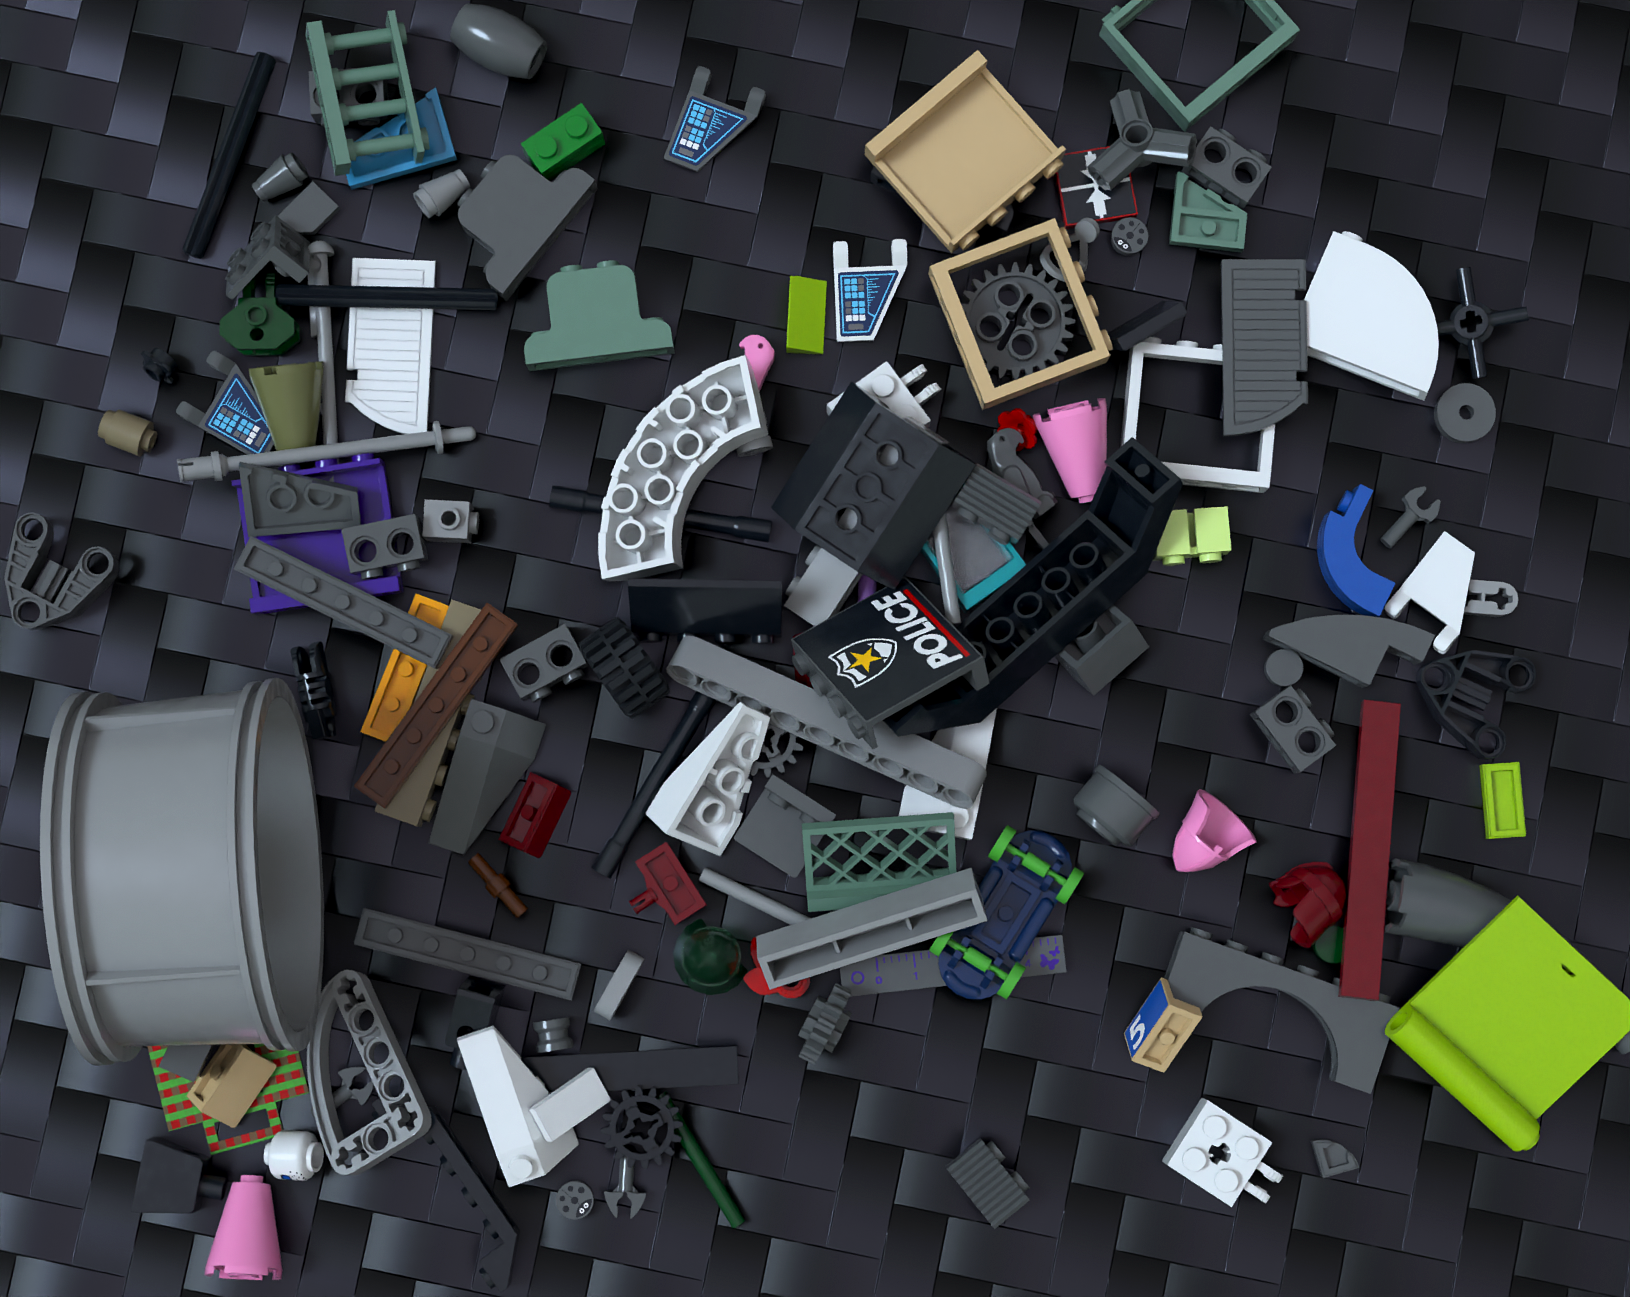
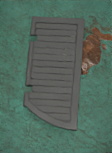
M1304 259L1221 260L1223 437L1245 435L1266 429L1291 415L1301 405L1308 404V382L1296 381V372L1308 371L1306 300H1295V291H1306V260Z

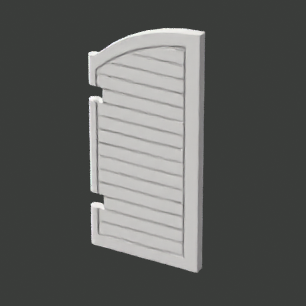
M352 258L351 286L435 288L436 261ZM350 307L347 370H358L357 380H346L345 402L352 403L362 414L377 424L401 434L428 431L434 309Z

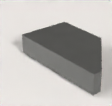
M312 181L278 217L300 235H315L341 209Z

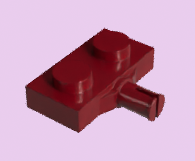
M668 842L663 843L635 861L645 877L647 887L646 891L629 900L630 905L633 907L645 899L643 903L633 908L636 914H639V912L656 902L665 909L674 925H677L707 905Z

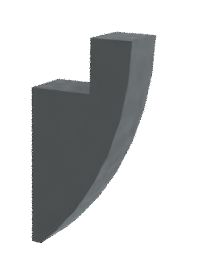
M1327 615L1306 618L1275 627L1265 633L1263 640L1281 649L1292 650L1300 658L1364 688L1371 684L1386 651L1416 665L1423 662L1435 635L1415 626L1387 618L1365 615Z

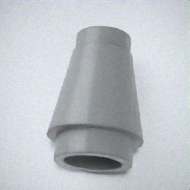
M457 169L454 172L420 184L419 190L414 192L413 196L422 212L428 218H431L435 214L440 216L470 188V184L463 172Z

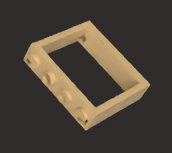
M1055 218L929 267L928 275L982 410L1107 363L1110 357L1109 351L1113 350L1107 331L1105 329L1100 331L1095 319L1096 316H1099L1096 302L1092 295L1086 296L1081 284L1085 282L1082 267L1078 261L1072 262L1068 252V248L1071 247L1069 235L1065 227H1058ZM1047 237L1092 351L994 388L949 274Z

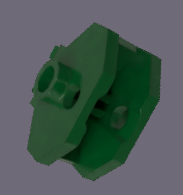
M276 272L267 273L265 278L266 297L255 298L256 279L254 277L243 288V298H238V306L220 319L219 335L244 356H282L300 342V325L284 312L282 306L277 303L276 287L278 285V277ZM263 335V338L257 341L258 337Z

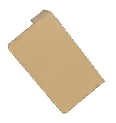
M246 1044L221 1045L186 1096L200 1112L235 1128L275 1071L276 1064L252 1051Z

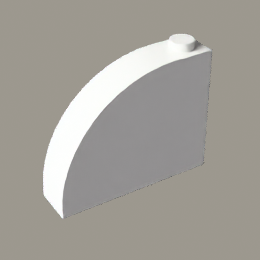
M1333 231L1304 298L1307 302V355L1425 401L1436 370L1439 341L1435 315L1424 290L1413 275L1393 257L1373 246L1363 243V239L1354 233L1344 231L1340 234Z

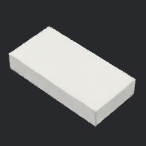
M587 1068L530 1107L529 1110L545 1140L553 1142L610 1102L611 1099L595 1069Z

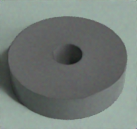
M1470 383L1457 384L1446 390L1439 397L1434 408V420L1440 433L1448 440L1460 444H1468L1481 439L1491 430L1496 418V408L1492 397L1480 386ZM1460 408H1467L1470 411V419L1466 420L1460 416Z

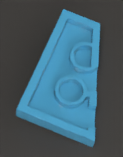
M436 87L426 93V97L415 103L420 128L426 127L430 148L425 150L423 162L415 164L412 148L358 156L356 161H351L350 174H346L351 190L457 160ZM398 114L380 128L375 127L356 141L409 134L405 114Z

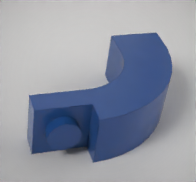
M1359 484L1352 492L1346 490L1337 507V510L1342 512L1341 515L1333 511H1329L1324 515L1317 539L1318 562L1326 583L1342 603L1361 615L1379 617L1393 590L1395 582L1368 569L1357 555L1354 544L1355 529L1374 491Z

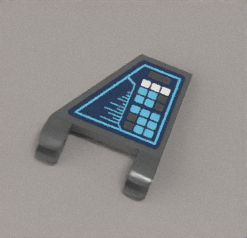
M697 67L689 93L663 159L699 172L758 118L766 100V94L763 89L758 87L751 89L743 111L704 96L711 82L712 74L705 67Z
M217 351L210 352L206 362L212 368L227 375V379L206 414L185 401L179 404L176 413L181 418L246 455L271 452L274 443L252 386L235 362Z

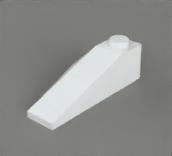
M494 1026L458 1037L457 1042L508 1186L512 1187L546 1175L579 1145L574 1128H571L553 1142L545 1140L529 1108L550 1093L545 1088V1084L538 1076H534L521 1061L520 1055Z

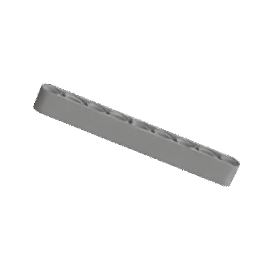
M694 636L683 637L666 668L668 675L684 686L731 707H735L739 702H742L767 714L770 717L769 724L955 807L971 808L987 776L985 768L978 762L916 734L898 737L883 721L872 726L878 745L877 748L872 749L863 738L857 739L853 735L844 716L838 718L835 715L825 695L820 697L814 689L700 638Z

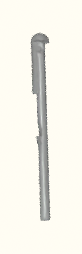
M315 241L308 246L310 251L308 285H329L328 257L334 256V250L325 241ZM309 306L311 338L317 337L319 361L324 363L322 403L320 404L323 445L338 443L331 307Z

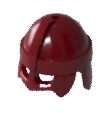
M1310 862L1298 865L1285 873V875L1269 883L1270 888L1276 894L1274 905L1279 907L1297 905L1294 908L1293 915L1298 922L1291 930L1290 936L1293 941L1305 948L1311 947L1329 927L1333 926L1342 917V909L1346 899L1345 885L1328 862Z

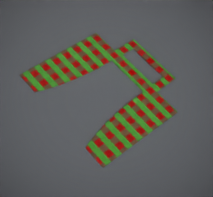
M254 1044L255 1052L273 1061L276 1064V1069L262 1088L263 1092L258 1094L245 1114L266 1109L270 1127L219 1141L214 1124L219 1121L200 1112L186 1096L195 1082L158 1067L168 1046H147L168 1131L203 1122L211 1155L273 1138L276 1133L283 1130L276 1102L309 1093L299 1051L291 1052L286 1049L272 1051L264 1044Z

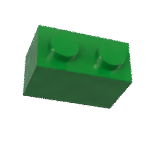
M580 103L522 142L521 146L533 168L547 180L551 181L562 171L568 170L605 145V140L599 126L585 106Z

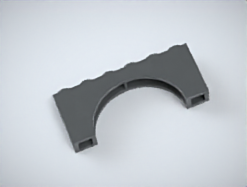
M1191 927L1190 933L1179 932L1164 979H1167L1173 998L1199 1007L1202 1012L1213 1000L1236 989L1258 986L1282 991L1304 1004L1322 1025L1331 1051V1068L1328 1079L1365 1093H1372L1389 1041V1037L1385 1035V1028L1389 1020L1399 1011V1007L1389 1004L1391 997L1379 993L1378 1001L1338 997L1340 982L1338 978L1334 977L1331 984L1318 979L1320 972L1311 968L1298 965L1297 970L1294 971L1283 967L1284 959L1263 952L1261 958L1247 954L1249 947L1231 940H1227L1225 946L1212 942L1213 934Z

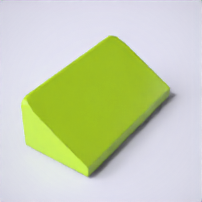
M790 276L786 353L823 355L827 281Z

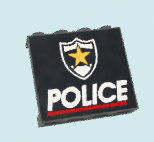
M903 577L895 590L886 586L791 639L795 655L792 656V662L801 676L806 674L810 678L815 692L820 697L825 695L828 698L835 715L838 718L844 716L853 735L857 739L863 738L872 749L878 747L873 725L961 675L976 690L990 684L984 657L906 577Z

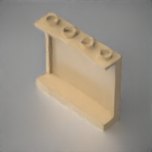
M978 50L865 145L864 155L951 253L959 247L963 251L969 248L980 237L977 232L987 223L991 227L994 226L1008 213L1005 208L1015 199L1019 203L1024 201L1036 189L1033 184L1043 175L1049 179L1064 165L1061 160L1066 151L1063 145L1059 148L1054 145L986 68L987 60Z

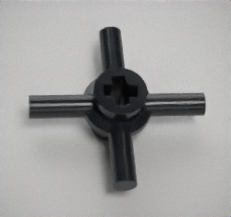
M1471 267L1456 270L1461 304L1453 310L1449 320L1439 321L1436 324L1438 337L1452 334L1458 342L1468 346L1472 379L1488 377L1482 343L1490 337L1494 327L1529 321L1527 306L1491 312L1486 305L1477 302ZM1475 314L1476 320L1482 318V324L1476 325V332L1468 333L1467 327L1461 328V323L1467 321V315Z

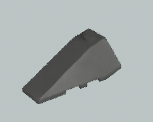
M471 699L458 737L429 844L463 855L466 854L502 802L509 796L525 771L535 761L546 724Z

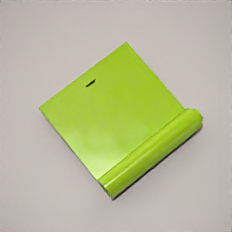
M1517 895L1389 1020L1385 1028V1035L1513 1151H1527L1538 1142L1540 1137V1125L1537 1119L1630 1031V999Z

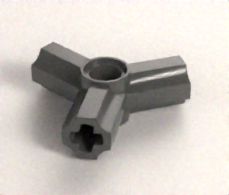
M1127 89L1117 92V95L1110 100V105L1120 138L1087 168L1089 174L1105 191L1107 189L1111 191L1136 167H1144L1152 162L1189 167L1190 164H1193L1196 154V134L1152 128L1140 91L1135 92Z

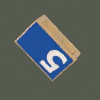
M1160 978L1124 1032L1131 1060L1163 1073L1167 1070L1203 1017L1199 1007L1173 998L1167 979Z

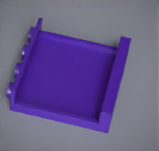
M374 453L352 456V462L338 464L337 459L320 460L315 462V468L301 470L299 464L278 467L280 471L330 481L333 477L336 483L357 487L361 525L393 518L385 461L381 458H374ZM241 479L231 480L232 486L237 488L246 546L250 537H248ZM341 529L254 537L374 597L404 593L402 574L398 572L397 567L383 569L384 576L368 580H362L361 574L354 575L350 573ZM396 540V542H395V549H396V551L398 552L397 540ZM366 542L360 547L359 558L362 562H370L375 558L377 553L375 544L373 542ZM250 578L253 598H249L252 614L262 615L309 607Z

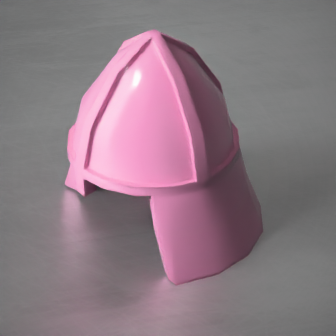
M1199 789L1175 838L1172 854L1175 869L1178 872H1196L1213 868L1223 861L1226 862L1231 856L1242 849L1256 843L1257 840L1247 825L1231 809L1215 796Z

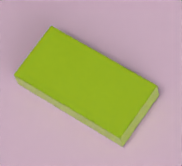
M1520 763L1479 765L1486 839L1525 837L1526 828Z

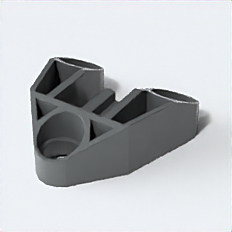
M34 512L26 513L16 521L4 576L11 616L19 627L31 631L40 630L79 617L108 589L119 572L118 560L111 551L99 546L91 547L81 556L74 571H71L54 603L52 602L70 570L52 560H49L31 592L48 560L47 555L54 537V530L50 521ZM32 520H39L43 525V533L36 540H28L25 536V526ZM97 554H104L109 560L108 569L102 574H94L90 570V560ZM28 603H36L40 608L39 618L33 623H25L21 617L22 608Z

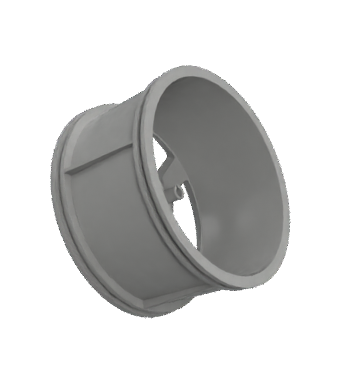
M269 678L264 682H249L244 686L243 690L127 705H122L117 697L108 692L92 693L87 691L71 694L65 699L58 711L47 748L40 813V869L44 922L54 984L66 1026L76 1048L86 1061L96 1066L131 1061L137 1056L142 1046L264 1044L272 1051L286 1049L295 1052L304 1050L311 1040L320 1002L324 953V891L320 827L312 766L301 716L288 685L280 678Z

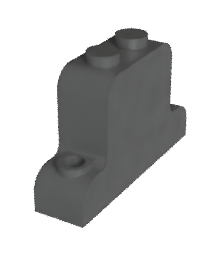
M504 155L497 162L492 160L484 168L481 174L482 181L474 190L469 188L458 202L460 207L458 210L459 221L464 231L493 254L484 267L483 272L486 274V279L491 289H494L503 300L507 301L597 191L595 179L579 168L564 170L554 182H551L518 156Z

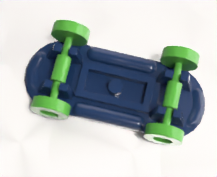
M1009 825L1003 830L988 855L994 862L978 886L983 898L987 921L938 936L929 952L939 957L938 965L941 977L947 987L955 994L966 999L975 1000L989 998L996 993L1007 1000L1026 969L1025 966L1020 964L1024 955L1057 902L1059 901L1065 905L1084 875V872L1076 867L1072 870L1068 851L1054 836L1043 831L1033 830L1015 835L1017 830Z

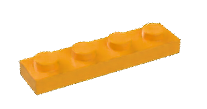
M416 593L408 613L441 629L449 606ZM393 649L360 732L385 742L388 740L413 705L427 668L426 664Z

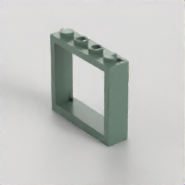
M1131 0L1122 8L1116 5L1102 19L1104 23L1099 36L1179 127L1186 132L1292 43L1300 29L1274 0H1244L1273 34L1186 107L1120 33L1122 29L1157 0Z

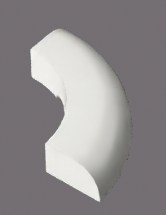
M746 355L721 362L702 371V374L683 386L679 385L657 408L654 407L635 429L637 430L616 460L611 473L612 479L607 495L604 497L601 506L603 513L600 533L598 532V555L602 580L625 581L683 568L681 555L683 523L686 511L697 487L707 473L727 454L743 444L768 435L758 385Z

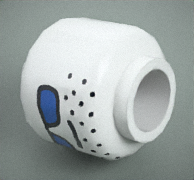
M281 1130L275 1134L272 1141L268 1142L264 1149L265 1164L269 1165L270 1172L275 1178L282 1180L306 1181L310 1179L315 1172L320 1170L324 1158L323 1145L321 1142H318L313 1133L307 1131Z

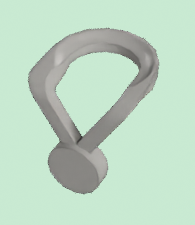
M1087 217L1081 219L1075 226V233L1069 235L1071 242L1080 240L1079 263L1083 273L1088 265V243L1094 241L1100 233L1098 223L1092 218ZM1048 243L1040 254V262L1051 276L1065 282L1061 270L1050 260L1049 254L1053 250L1050 243Z

